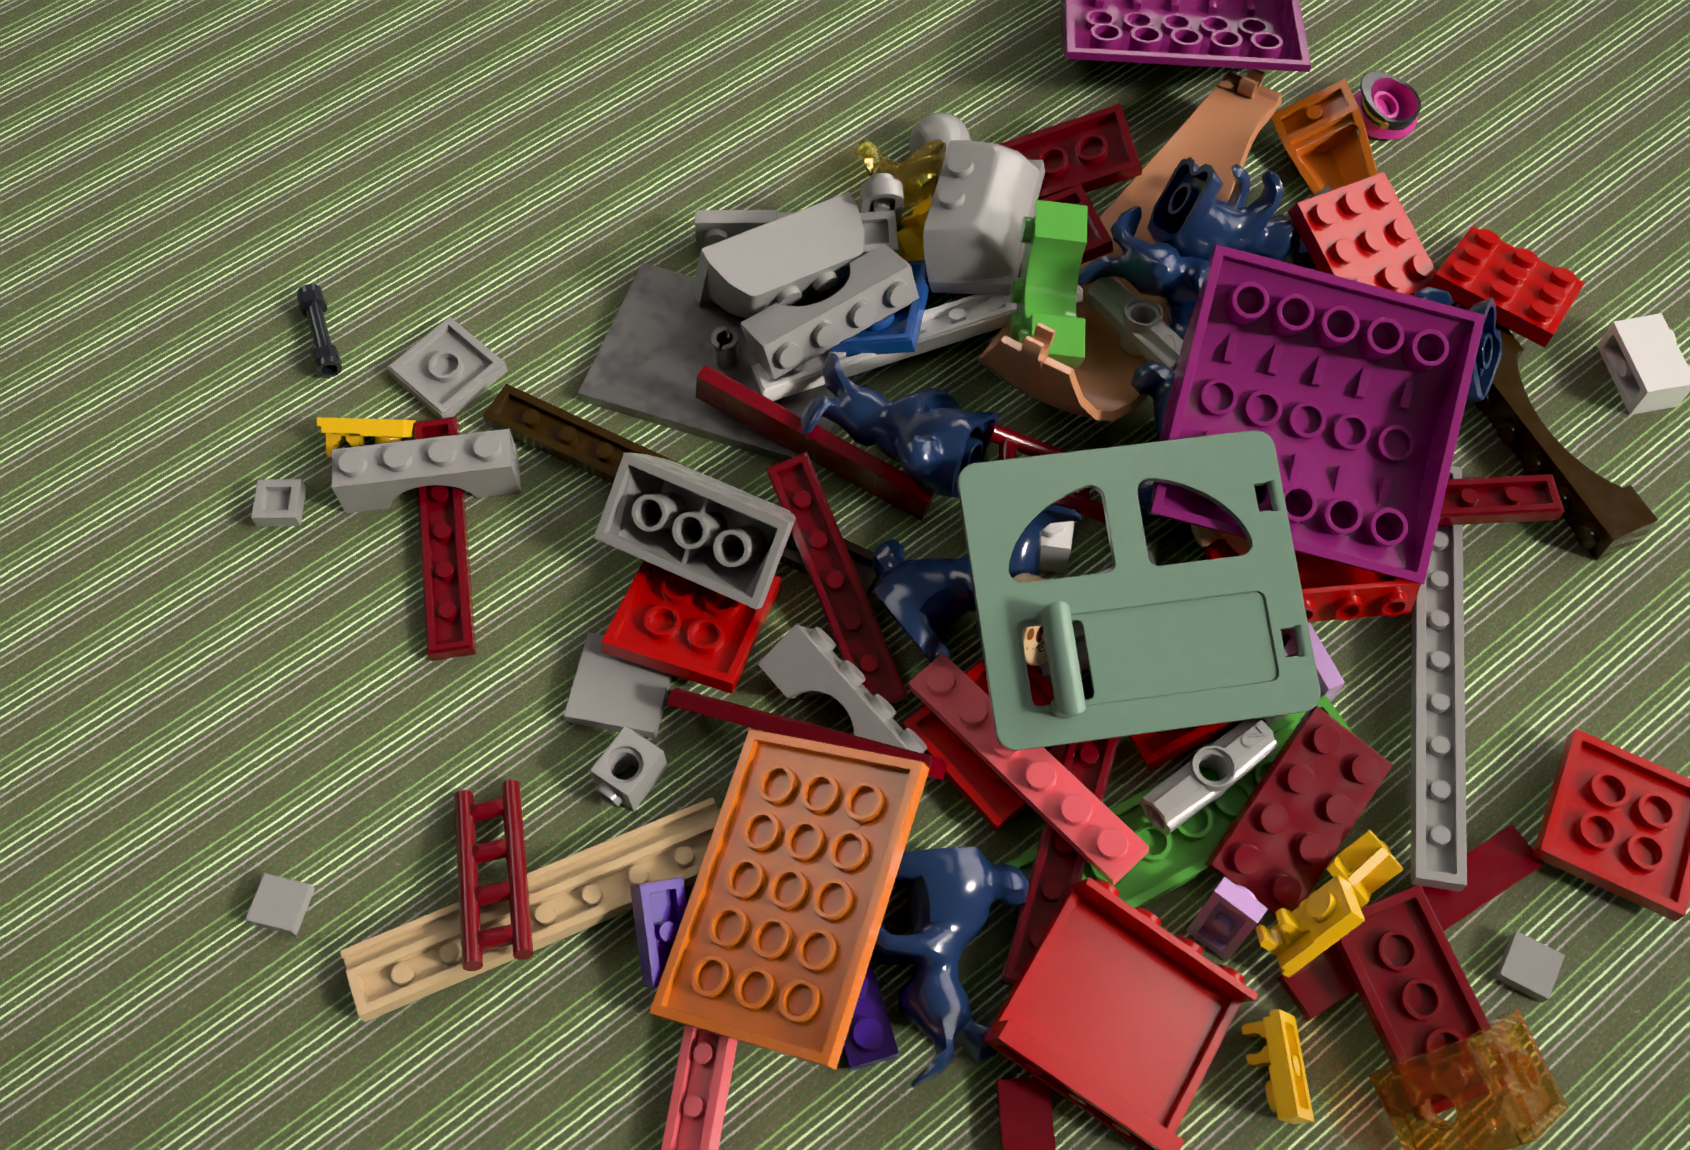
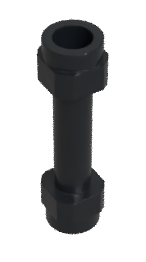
M316 284L304 285L297 290V300L303 316H306L308 319L315 347L311 351L313 364L317 375L323 378H331L341 373L342 362L336 346L332 345L324 316L328 309L326 300L320 286Z

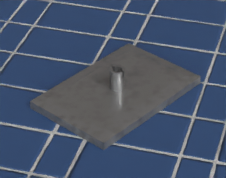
M642 263L578 392L580 401L779 461H785L799 455L696 398V377L704 365H708L761 394L751 366L758 364V362L750 353L740 325L747 318L726 312L712 300L699 305L692 293L695 277ZM858 374L846 378L855 383ZM825 384L775 400L774 402L801 416L806 405L815 397L825 396L833 399L836 396L826 388ZM821 417L816 425L834 434L838 424L825 417ZM811 461L814 470L819 472L821 466Z

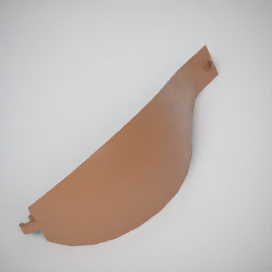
M1249 69L1247 77H1242L1229 71L1183 125L1142 169V175L1136 176L1101 214L1099 218L1112 239L1113 252L1081 264L1080 271L1090 262L1104 256L1118 258L1123 255L1121 247L1113 240L1111 228L1123 212L1134 206L1141 207L1142 218L1134 237L1155 243L1147 229L1154 205L1166 187L1175 168L1184 158L1192 157L1199 167L1205 163L1211 165L1223 183L1216 197L1228 202L1235 186L1231 167L1235 164L1240 165L1242 168L1244 167L1248 152L1257 134L1282 104L1281 93L1262 85L1265 72L1258 69ZM1112 276L1117 278L1137 298H1147L1158 303L1163 309L1162 321L1170 327L1163 297L1141 294L1126 279ZM1096 280L1090 284L1081 285L1083 289V302L1076 304L1077 318L1085 319V358L1080 367L1073 369L1048 357L1056 330L1040 322L1036 325L1033 337L1027 336L1024 343L1021 344L1009 337L1010 322L1008 321L978 359V362L1004 382L1031 398L1060 410L1095 420H1116L1131 413L1149 396L1148 394H1139L1131 385L1134 372L1141 365L1149 361L1144 356H1135L1125 352L1119 345V333L1086 302L1087 291L1092 288Z

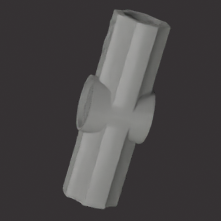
M1112 276L1098 278L1092 288L1087 291L1086 302L1119 333L1120 347L1129 354L1144 356L1149 362L1160 363L1174 373L1183 339L1162 321L1163 309L1153 300L1137 298L1117 278Z
M1243 720L1211 746L1199 749L1189 763L1140 800V805L1145 812L1146 818L1157 830H1161L1166 835H1169L1207 804L1219 800L1230 786L1272 755L1279 747L1274 738L1273 731L1263 720ZM1199 768L1212 769L1217 773L1220 781L1213 782L1207 780L1202 776Z

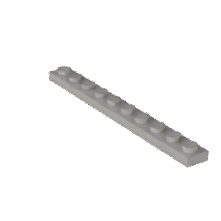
M1451 466L1449 479H1462V467ZM1446 525L1437 527L1425 584L1420 586L1412 607L1410 884H1420L1421 886L1460 892L1467 886L1463 525Z

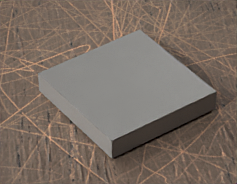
M450 316L386 367L389 375L439 419L454 417L508 372L504 361Z
M588 632L564 712L565 721L621 732L626 725L641 736L656 739L673 675L602 653L601 641L604 635Z

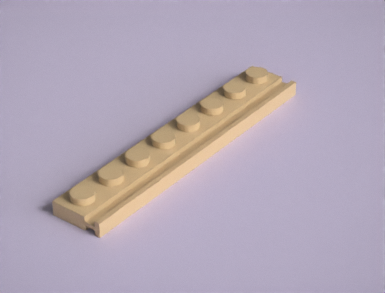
M714 798L699 802L527 873L533 951L633 910L631 885L673 877H683L684 887L695 884L719 816ZM509 901L480 907L481 931L511 924ZM459 902L340 950L341 957L346 965V974L357 1013L363 1022H367L515 959L513 957L512 945L482 951L483 967L477 971H466L463 969Z

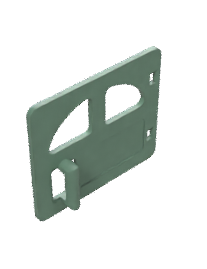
M1252 430L973 463L966 466L960 473L957 480V489L996 739L1005 749L1020 751L1301 713L1313 709L1318 704L1321 695L1275 445L1268 434ZM1143 481L1162 482L1185 488L1207 498L1227 512L1240 526L1249 542L1248 551L1242 556L1162 566L1153 565L1148 558L1137 494L1138 485ZM1268 483L1273 511L1259 512L1254 486ZM1084 488L1096 490L1101 495L1113 562L1112 571L1026 583L1015 581L1009 574V561L1014 546L1027 525L1039 513L1057 500ZM1074 621L1079 622L1083 630L1093 691L1092 698L1089 700H1085L1072 624ZM1027 627H1043L1054 699L1051 700L1050 705L1037 706L1032 701L1022 639V630ZM1294 627L1299 656L1285 657L1281 630Z

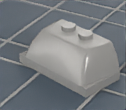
M972 140L950 141L923 230L924 259L932 293L1010 295L1013 277H1018L1025 243H1020L1021 223L1024 216L1031 217L1035 201L1038 200L1045 175L1043 160H1028L1018 151L999 144Z
M847 192L702 248L692 287V293L698 304L700 305L712 300L726 312L748 319L775 303L792 306L842 284L850 276L849 263L861 257L864 248L865 230L856 202L850 192Z
M624 453L594 539L757 610L763 607L796 517L783 507L674 461L645 454Z

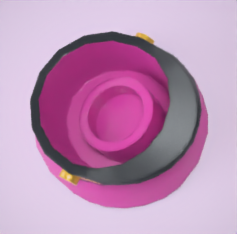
M1370 71L1365 73L1360 82L1361 90L1353 96L1360 109L1367 135L1377 139L1395 140L1412 133L1417 125L1418 114L1421 110V100L1417 92L1406 82L1386 72Z

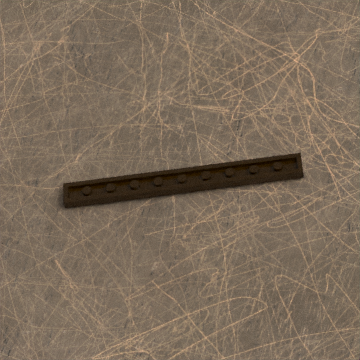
M505 384L483 415L486 425L496 430L510 429L513 438L612 484L624 453L645 454L674 461L508 384ZM790 532L780 562L808 575L793 535ZM843 538L868 598L879 580V576L875 573L872 566L874 552Z

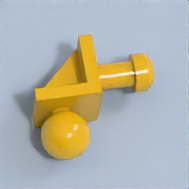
M1369 829L1336 854L1326 869L1333 877L1339 875L1351 883L1359 906L1362 908L1369 902L1373 892L1403 871L1404 868L1391 854L1388 845L1379 840ZM1312 889L1307 897L1314 893L1316 889Z

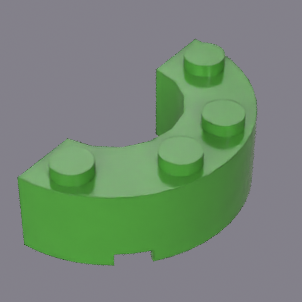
M1036 200L1031 217L1024 216L1021 223L1020 243H1025L1020 277H1013L1011 284L1010 302L1017 303V312L1012 314L1010 319L1009 337L1023 344L1027 336L1033 337L1036 325L1040 322L1056 330L1048 357L1073 369H1077L1085 358V319L1077 318L1076 296L1081 261L1087 244L1088 206Z

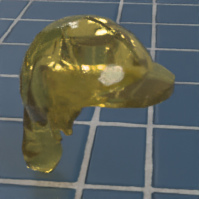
M863 139L858 142L855 154L863 159L869 177L878 173H888L893 175L894 179L902 182L903 206L916 207L926 199H933L945 159L946 143L943 140L936 139L918 147L917 151L908 159L899 162H893L889 157H886L884 161L880 149L867 140Z

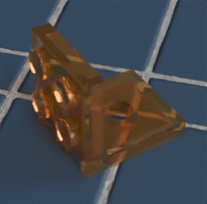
M1518 1008L1497 1016L1468 1038L1376 1070L1369 1075L1404 1150H1508L1536 1141L1569 1108ZM1432 1095H1444L1454 1103L1457 1112L1455 1121L1442 1120L1433 1112L1431 1107Z

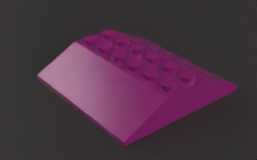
M1061 0V51L1066 59L1310 72L1311 61L1299 0Z
M1216 244L1182 343L1159 441L1252 430L1268 434L1275 445L1295 552L1401 580L1418 582L1421 585L1425 584L1486 315ZM1153 482L1149 514L1247 539L1236 521L1212 501L1179 486ZM1268 483L1254 486L1259 512L1273 511Z

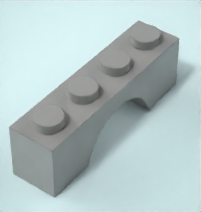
M883 244L849 263L850 277L847 283L830 298L806 306H787L775 303L742 321L740 325L752 357L774 379H777L840 344L841 341L856 335L872 324L883 320L888 315L908 306L913 301L919 299L911 265L890 247Z
M510 429L332 449V489L346 514L388 509L391 507L393 500L401 493L413 488L430 485L460 488L470 492L477 498L521 493L519 455Z
M795 625L758 663L761 669L787 698L805 701L818 695L828 694L838 700L847 710L852 720L855 736L923 754L927 749L926 744L915 732L909 728L903 730L893 719L896 711L888 701L879 694L873 696L862 684L866 680L863 673L850 661L845 660L842 662L832 651L836 644L822 629L818 627L810 629Z

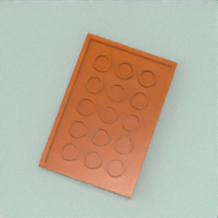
M749 729L649 1013L664 1020L836 1070L929 768L922 761Z

